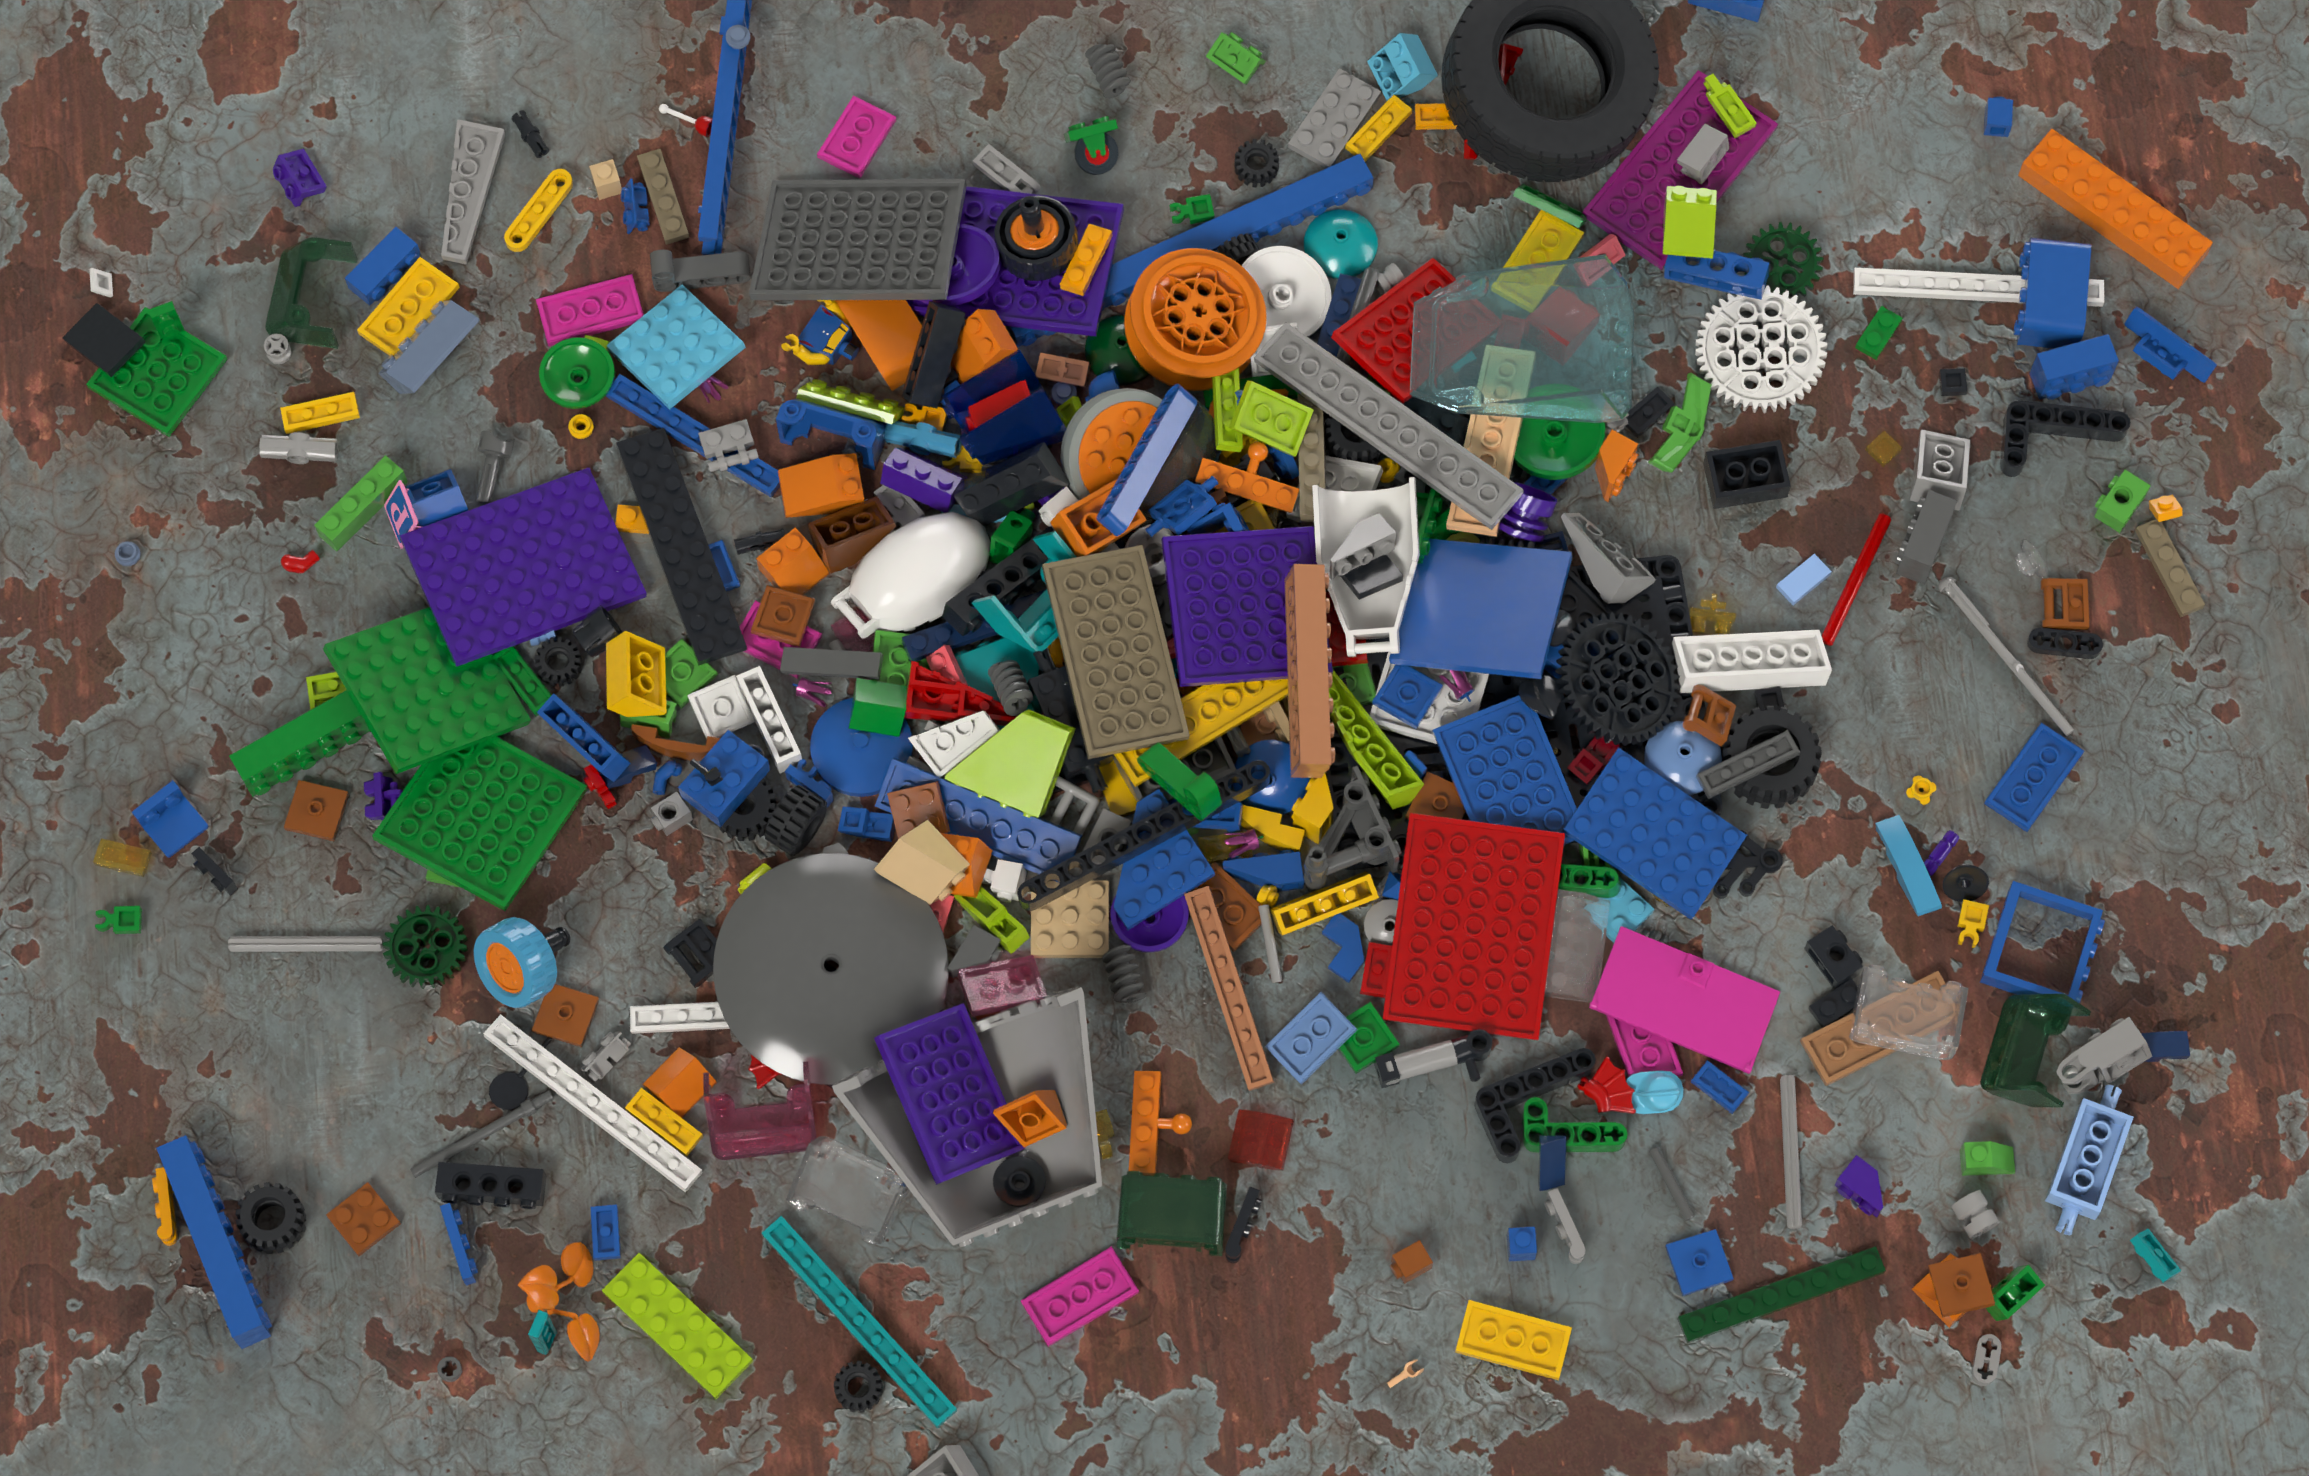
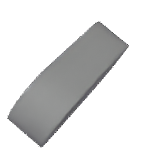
M1992 1334L1983 1335L1975 1347L1971 1373L1973 1381L1980 1386L1990 1385L1995 1380L1998 1372L2001 1342ZM1987 1341H1990L1991 1346L1995 1347L1990 1352L1989 1358L1985 1357L1986 1348L1982 1347ZM1984 1363H1988L1987 1372L1991 1373L1986 1379H1982V1374L1977 1373V1371L1983 1368Z

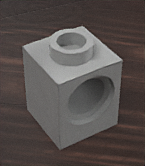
M678 792L651 807L653 817L650 819L658 831L662 829L666 836L693 820L691 811ZM668 811L676 813L672 819H665L663 816Z

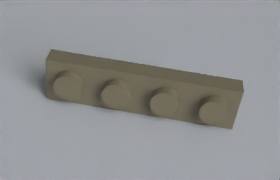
M661 149L637 155L665 244L689 238V233Z
M2155 519L2136 527L2135 532L2180 618L2203 609L2205 603L2162 522H2158Z

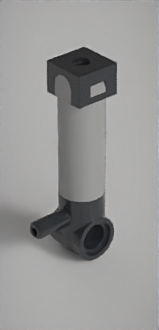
M1477 1029L1469 1035L1396 1055H1393L1392 1052L1375 1057L1374 1066L1381 1088L1399 1084V1081L1462 1063L1466 1064L1470 1080L1476 1082L1481 1078L1476 1061H1483L1490 1055L1492 1037L1487 1031ZM1482 1041L1486 1047L1482 1050H1477L1472 1046V1043Z

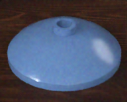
M1675 721L1663 726L1664 729L1657 732V735L1650 738L1647 742L1644 752L1645 766L1687 795L1702 792L1703 789L1696 775L1722 762L1720 746L1696 731L1685 730L1683 728V721ZM1686 749L1688 750L1689 754L1682 755L1680 753V750Z

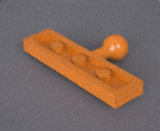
M1254 442L1249 446L1248 455L1250 461L1247 471L1202 458L1195 483L1203 484L1213 476L1219 483L1214 489L1219 490L1223 488L1226 493L1292 513L1299 488L1256 475L1259 463L1268 455V448L1264 443Z
M1134 1071L1129 1175L1156 1176L1158 1129H1173L1175 1133L1183 1135L1192 1128V1120L1186 1114H1177L1173 1119L1159 1118L1162 1075L1160 1071Z

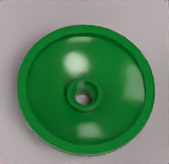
M569 338L555 344L544 355L539 368L540 383L545 394L556 404L573 409L589 407L603 399L611 389L615 376L614 364L608 351L599 343L587 338ZM578 377L583 378V380H582L581 382H579V383L575 382V379H576V378H578Z

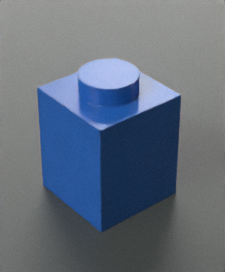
M2001 96L1988 98L1984 115V135L2009 136L2012 127L2013 100Z
M1535 1227L1508 1228V1261L1535 1260L1537 1255Z

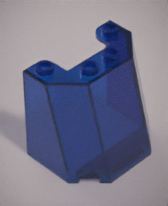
M1020 350L1015 351L942 396L946 403L943 406L944 411L949 419H956L962 430V435L959 438L962 445L969 452L972 459L977 458L982 465L1015 456L1042 442H1045L1047 446L1062 442L1067 430L1060 415ZM1026 380L1030 392L1028 397L972 431H968L965 417L968 416L969 406L1020 381Z

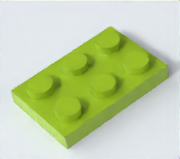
M1247 381L1229 428L1285 454L1296 457L1314 410L1260 384Z

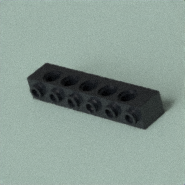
M1048 527L1038 535L1054 532L1055 530L1052 527ZM1031 539L947 601L942 617L962 636H965L970 631H977L983 624V621H985V618L977 609L972 608L974 607L972 602L994 594L1003 606L1013 604L1022 592H1029L1034 588L1037 581L1041 579V567L1049 558Z

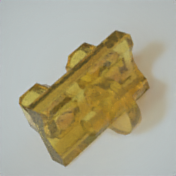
M1712 593L1711 600L1701 599L1700 607H1708L1710 610L1690 607L1689 615L1692 632L1705 633L1706 621L1716 622L1715 635L1729 634L1731 625L1735 622L1736 613L1716 611V609L1726 610V602L1717 601V594Z

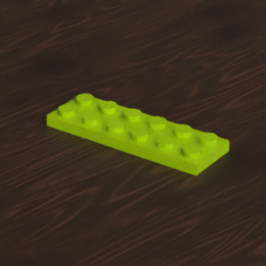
M640 1253L602 1289L603 1294L715 1399L753 1362V1359Z

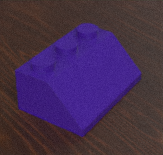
M894 448L883 464L880 484L943 513H948L957 501L953 495L960 482L969 477L905 448Z

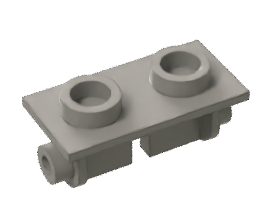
M609 1032L600 1041L601 1048L596 1053L594 1051L590 1052L583 1059L582 1063L584 1066L580 1070L582 1072L589 1070L588 1077L594 1082L598 1079L602 1080L613 1067L607 1061L608 1057L617 1063L629 1051L628 1047L631 1043L625 1037L621 1040L619 1039V1036L622 1034L621 1032H615L614 1034Z

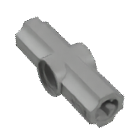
M299 432L291 433L289 436L262 435L259 444L261 458L286 459L294 464H306L309 460L336 462L339 451L337 439L312 438L308 434Z

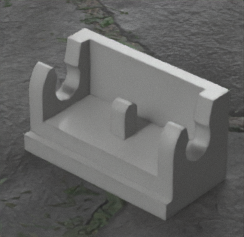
M1704 124L1677 159V163L1683 167L1681 172L1702 185L1729 150L1728 135Z

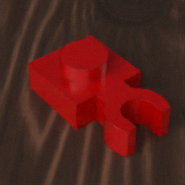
M592 764L583 768L586 774L583 780L590 792L595 790L608 810L617 805L614 796L607 788L596 768Z

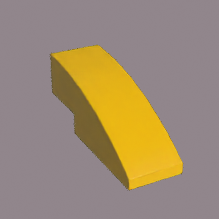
M1243 805L1241 826L1244 829H1254L1257 837L1264 836L1259 840L1280 851L1293 850L1294 852L1301 853L1305 830L1283 825L1282 814Z

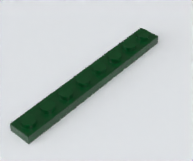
M1875 1246L1681 1315L1677 1320L1686 1342L1690 1343L1884 1274L1886 1270Z

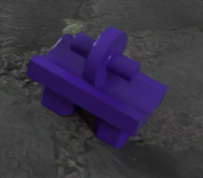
M382 772L373 773L374 779L364 782L365 794L368 797H375V803L365 806V816L370 820L383 821L403 790L398 789V783L393 782V778L383 776Z

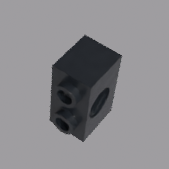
M1832 925L1807 941L1804 949L1833 989H1836L1861 973L1863 961L1860 955L1855 950L1852 951L1846 944L1848 941L1843 932L1836 930ZM1829 953H1839L1842 956V960H1833Z

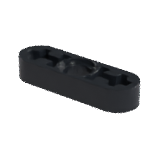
M2036 628L2031 631L2027 639V645L2032 652L2038 654L2094 659L2099 656L2103 648V641L2098 635L2093 633ZM2037 636H2042L2041 639L2045 641L2041 646L2036 641ZM2052 637H2055L2053 647H2050V640ZM2060 638H2068L2072 642V647L2063 649L2059 646L2058 640ZM2077 640H2080V642H2079L2080 647H2079L2078 650H2075V648H2076V646H2077V643H2078ZM2088 641H2091L2095 648L2093 651H2089L2088 646L2083 645H2087Z

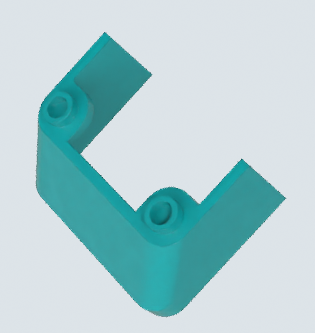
M1056 531L1038 535L1033 539L1049 558L1045 563L1076 558V555ZM1041 567V578L1045 582L1043 570ZM1047 589L1019 619L1011 611L1006 610L994 595L976 599L972 602L974 607L997 634L1029 651H1043L1058 637Z

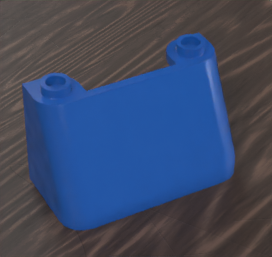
M800 399L784 402L776 417L780 443L792 446L796 438L801 436L808 438L813 427L853 439L856 443L855 452L863 456V467L876 470L885 445L886 424L884 422Z

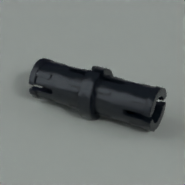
M524 110L519 111L520 117L516 112L511 119L521 132L522 140L528 143L536 158L542 157L540 152L545 156L550 149L539 135L540 130L537 126H533Z
M781 528L765 533L759 531L756 532V535L734 539L737 555L760 550V552L765 551V548L771 547L785 536L784 529Z

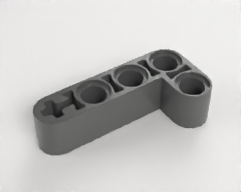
M656 250L650 253L652 281L654 289L659 292L674 291L681 285L687 289L740 284L749 281L751 278L749 257L745 252H729L673 259L672 252L669 250Z

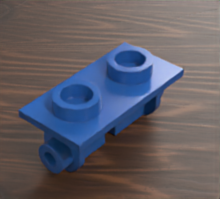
M630 178L621 190V201L624 202L625 206L623 223L627 226V234H630L634 228H638V231H646L650 225L648 209L639 208V206H647L646 187L643 186V183H635L633 185V179Z

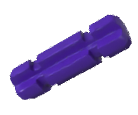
M1949 830L1946 832L1943 839L1924 862L1929 876L1936 872L1938 866L1941 865L1952 847L1958 842L1959 836L1953 831Z

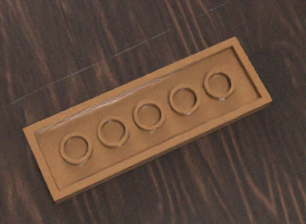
M1936 971L1802 1038L1800 1042L1824 1085L1828 1086L1962 1019L1964 1014L1939 971Z

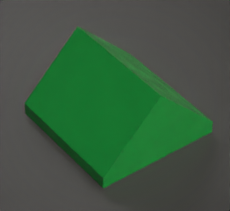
M856 678L848 729L899 737L906 712L907 686Z

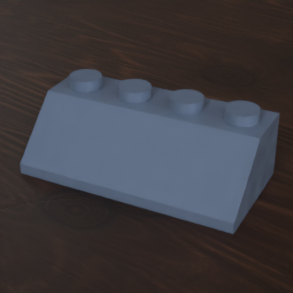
M452 300L439 301L431 309L432 315L427 320H421L415 326L414 330L416 332L411 338L406 337L398 345L400 350L394 357L390 355L382 363L383 369L379 374L399 394L415 393L480 320Z

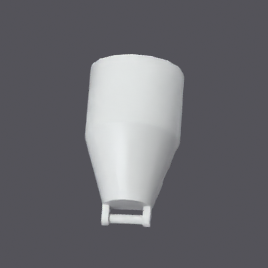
M1410 477L1409 483L1405 485L1373 491H1334L1323 489L1318 485H1312L1316 562L1318 565H1325V573H1328V575L1331 558L1358 522L1379 513L1396 531L1395 549L1387 554V556L1403 574L1402 582L1360 600L1340 576L1332 580L1329 578L1327 590L1330 593L1346 635L1348 657H1356V654L1389 651H1391V654L1400 653L1399 629L1420 556L1416 479ZM1387 637L1390 639V641L1356 644V639Z

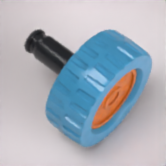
M516 917L504 919L481 932L475 941L474 961L479 977L492 996L502 1004L513 1008L525 1007L547 995L553 989L557 978V966L553 953L570 944V934L565 928L558 927L555 931H550L543 935L533 924L524 919Z

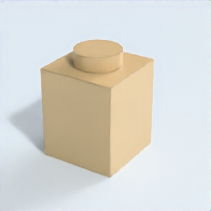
M613 159L589 166L599 200L621 194L622 187Z

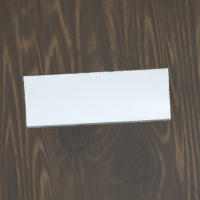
M1820 630L1674 637L1672 641L1676 665L1678 666L1677 671L1678 675H1680V678H1678L1679 685L1681 686L1680 693H1692L1695 685H1703L1712 691L1766 689L1779 686L1780 688L1826 686L1832 671Z

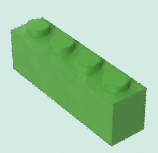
M385 455L314 525L319 537L337 552L384 506L399 480L404 483V486L408 483L404 471Z

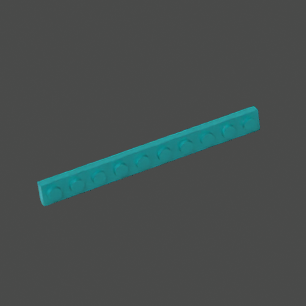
M782 1216L761 1233L937 1429L957 1412V1408Z

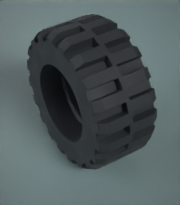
M1766 706L1764 711H1760L1759 707L1751 709L1750 715L1742 714L1738 718L1737 723L1731 725L1727 741L1723 744L1721 751L1722 762L1748 750L1749 746L1758 740L1771 739L1788 730L1800 751V754L1794 757L1795 763L1791 771L1778 776L1761 773L1734 786V794L1739 799L1742 796L1746 797V803L1752 806L1754 802L1761 803V808L1768 809L1770 804H1774L1776 809L1783 808L1785 802L1792 805L1797 802L1799 796L1804 797L1808 793L1810 786L1813 785L1816 779L1822 755L1821 747L1818 746L1819 737L1817 733H1811L1813 726L1808 721L1805 723L1801 721L1802 716L1797 712L1794 715L1787 713L1788 708L1781 707L1780 711L1774 710V706Z

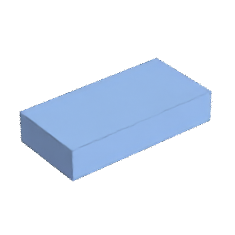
M1813 554L1781 580L1776 588L1792 605H1795L1828 578L1832 571Z

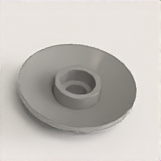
M1382 900L1369 909L1364 920V930L1370 942L1392 946L1394 929L1388 931L1385 928V923L1392 921L1395 924L1398 900Z

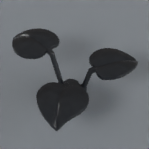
M1559 610L1550 643L1552 647L1562 645V642L1568 639L1567 634L1572 631V618L1564 610ZM1545 675L1541 679L1511 676L1513 677L1512 686L1519 692V696L1525 705L1549 719L1555 717L1557 708L1562 700V693H1558L1562 686L1556 683V679Z

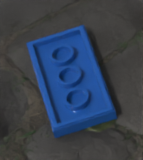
M2041 722L1984 804L2022 830L2028 832L2083 755L2084 750Z

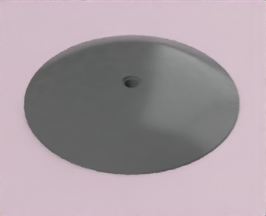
M824 853L808 855L782 863L760 876L743 891L734 902L721 926L714 953L713 977L715 992L723 1017L734 1036L752 1056L772 1070L789 1078L806 1083L833 1085L865 1067L870 1068L873 1066L874 1070L878 1069V1062L883 1059L874 1040L876 1036L939 1013L942 1009L948 983V954L939 922L926 901L878 874L874 870L879 864L877 862L854 855ZM827 961H835L839 967L835 972H828L825 970L824 964Z

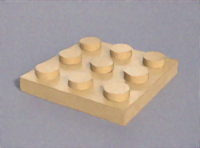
M1048 881L1046 883L1048 888H1056L1059 885L1056 881ZM1089 881L1050 903L1031 911V958H1102L1109 951V881ZM1031 892V900H1033L1036 894Z

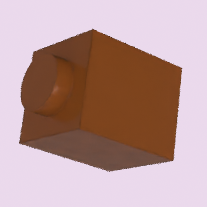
M1419 1240L1393 1254L1390 1268L1397 1279L1401 1278L1405 1284L1432 1269L1433 1261Z

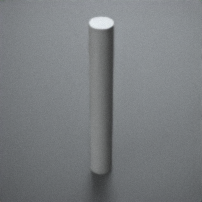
M1269 905L1258 906L1272 983L1282 982Z

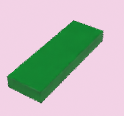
M1525 184L1517 187L1513 194L1514 197L1578 228L1584 225L1587 220L1586 215L1582 214L1581 211Z
M514 646L497 652L492 658L501 668L516 693L535 717L539 715L537 711L552 694Z

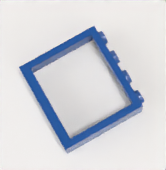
M2013 881L2007 893L1980 983L2070 1012L2074 1004L2079 1005L2083 995V991L2079 990L2081 981L2086 982L2091 967L2086 965L2088 958H2093L2098 944L2094 943L2096 934H2101L2105 920L2101 919L2103 910ZM2019 897L2091 920L2068 995L1996 971Z

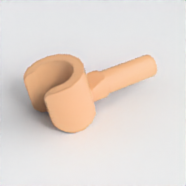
M1414 1359L1405 1365L1404 1371L1388 1381L1387 1384L1391 1388L1403 1379L1420 1375L1424 1368L1414 1372L1412 1364L1418 1361Z

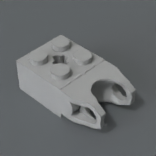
M2128 1017L2125 1020L2121 1018L2112 1023L2110 1029L2102 1034L2096 1033L2091 1036L2087 1044L2073 1052L2060 1063L2056 1073L2068 1094H2079L2095 1087L2104 1080L2107 1084L2113 1082L2151 1058L2152 1054L2146 1040L2131 1018ZM2073 1065L2064 1073L2063 1076V1069L2066 1066ZM2078 1074L2074 1078L2068 1079L2070 1076ZM2082 1081L2078 1088H2071L2067 1085L2078 1084Z

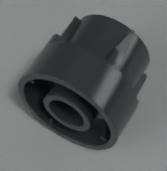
M602 605L587 614L582 623L573 629L577 640L591 657H596L606 651V643L623 633L617 622L606 609H603Z

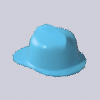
M1670 1071L1639 1072L1632 1074L1626 1079L1627 1084L1635 1090L1632 1095V1104L1638 1114L1672 1111L1680 1104L1683 1098L1684 1089L1682 1082L1677 1075Z

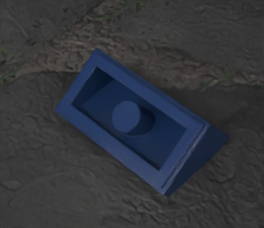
M1539 1136V1191L1565 1185L1566 1136Z

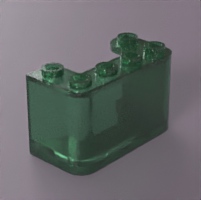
M1128 1171L1127 1175L1121 1177L1116 1236L1117 1249L1130 1250V1245L1138 1242V1247H1143V1244L1196 1248V1251L1199 1252L1204 1247L1205 1250H1209V1255L1222 1256L1227 1184L1222 1182V1178L1207 1177L1206 1180H1198L1192 1175H1181L1180 1178H1171L1165 1173H1154L1153 1176H1144L1139 1171Z

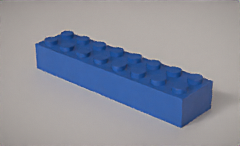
M186 1135L157 1147L156 1149L232 1338L241 1349H244L271 1337L268 1328L273 1327L263 1307H259V1304L263 1303L262 1298L253 1283L249 1282L253 1280V1276L243 1258L240 1259L244 1254L239 1242L235 1240L233 1235H230L234 1232V1229L224 1211L221 1212L225 1207L220 1195L217 1194L215 1188H211L215 1186V1182L205 1164L202 1165L206 1160L201 1148H198L196 1141L191 1142Z

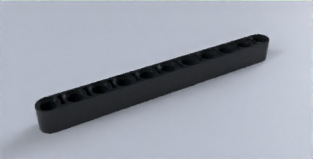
M1262 760L1252 761L1215 781L1219 789L1222 805L1204 820L1265 789L1270 783V769L1267 763ZM1256 771H1261L1265 774L1262 779H1255L1251 775ZM1233 783L1241 784L1242 789L1232 791L1229 789V786ZM1177 801L1025 881L1019 886L1017 891L1019 904L1026 911L1036 910L1202 821L1194 815L1184 814L1183 811L1186 808ZM1165 819H1170L1174 824L1171 827L1165 828L1161 825V822ZM1147 831L1151 836L1146 840L1138 838V834ZM1120 843H1124L1128 846V849L1118 852L1115 850V847ZM1100 855L1105 858V861L1101 864H1095L1092 862V859ZM1076 867L1080 868L1082 873L1079 876H1072L1069 874V871ZM1049 880H1057L1059 885L1056 888H1048L1046 883ZM1027 892H1034L1036 894V897L1030 901L1023 898Z

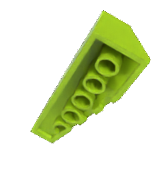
M1333 670L1332 687L1329 688V697L1333 698V712L1330 713V718L1348 751L1392 809L1411 804L1424 783Z

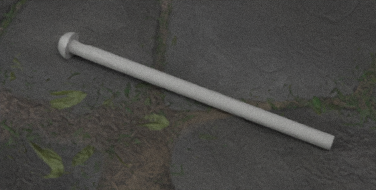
M1952 577L1943 578L1939 582V591L1941 593L1944 591L1948 593L2066 736L2070 735L2074 731L2073 727L2028 675L2023 665L2013 657L1988 627L1990 624L1955 584L1956 580Z

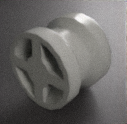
M272 334L264 341V350L270 362L283 364L290 359L292 351L285 336Z

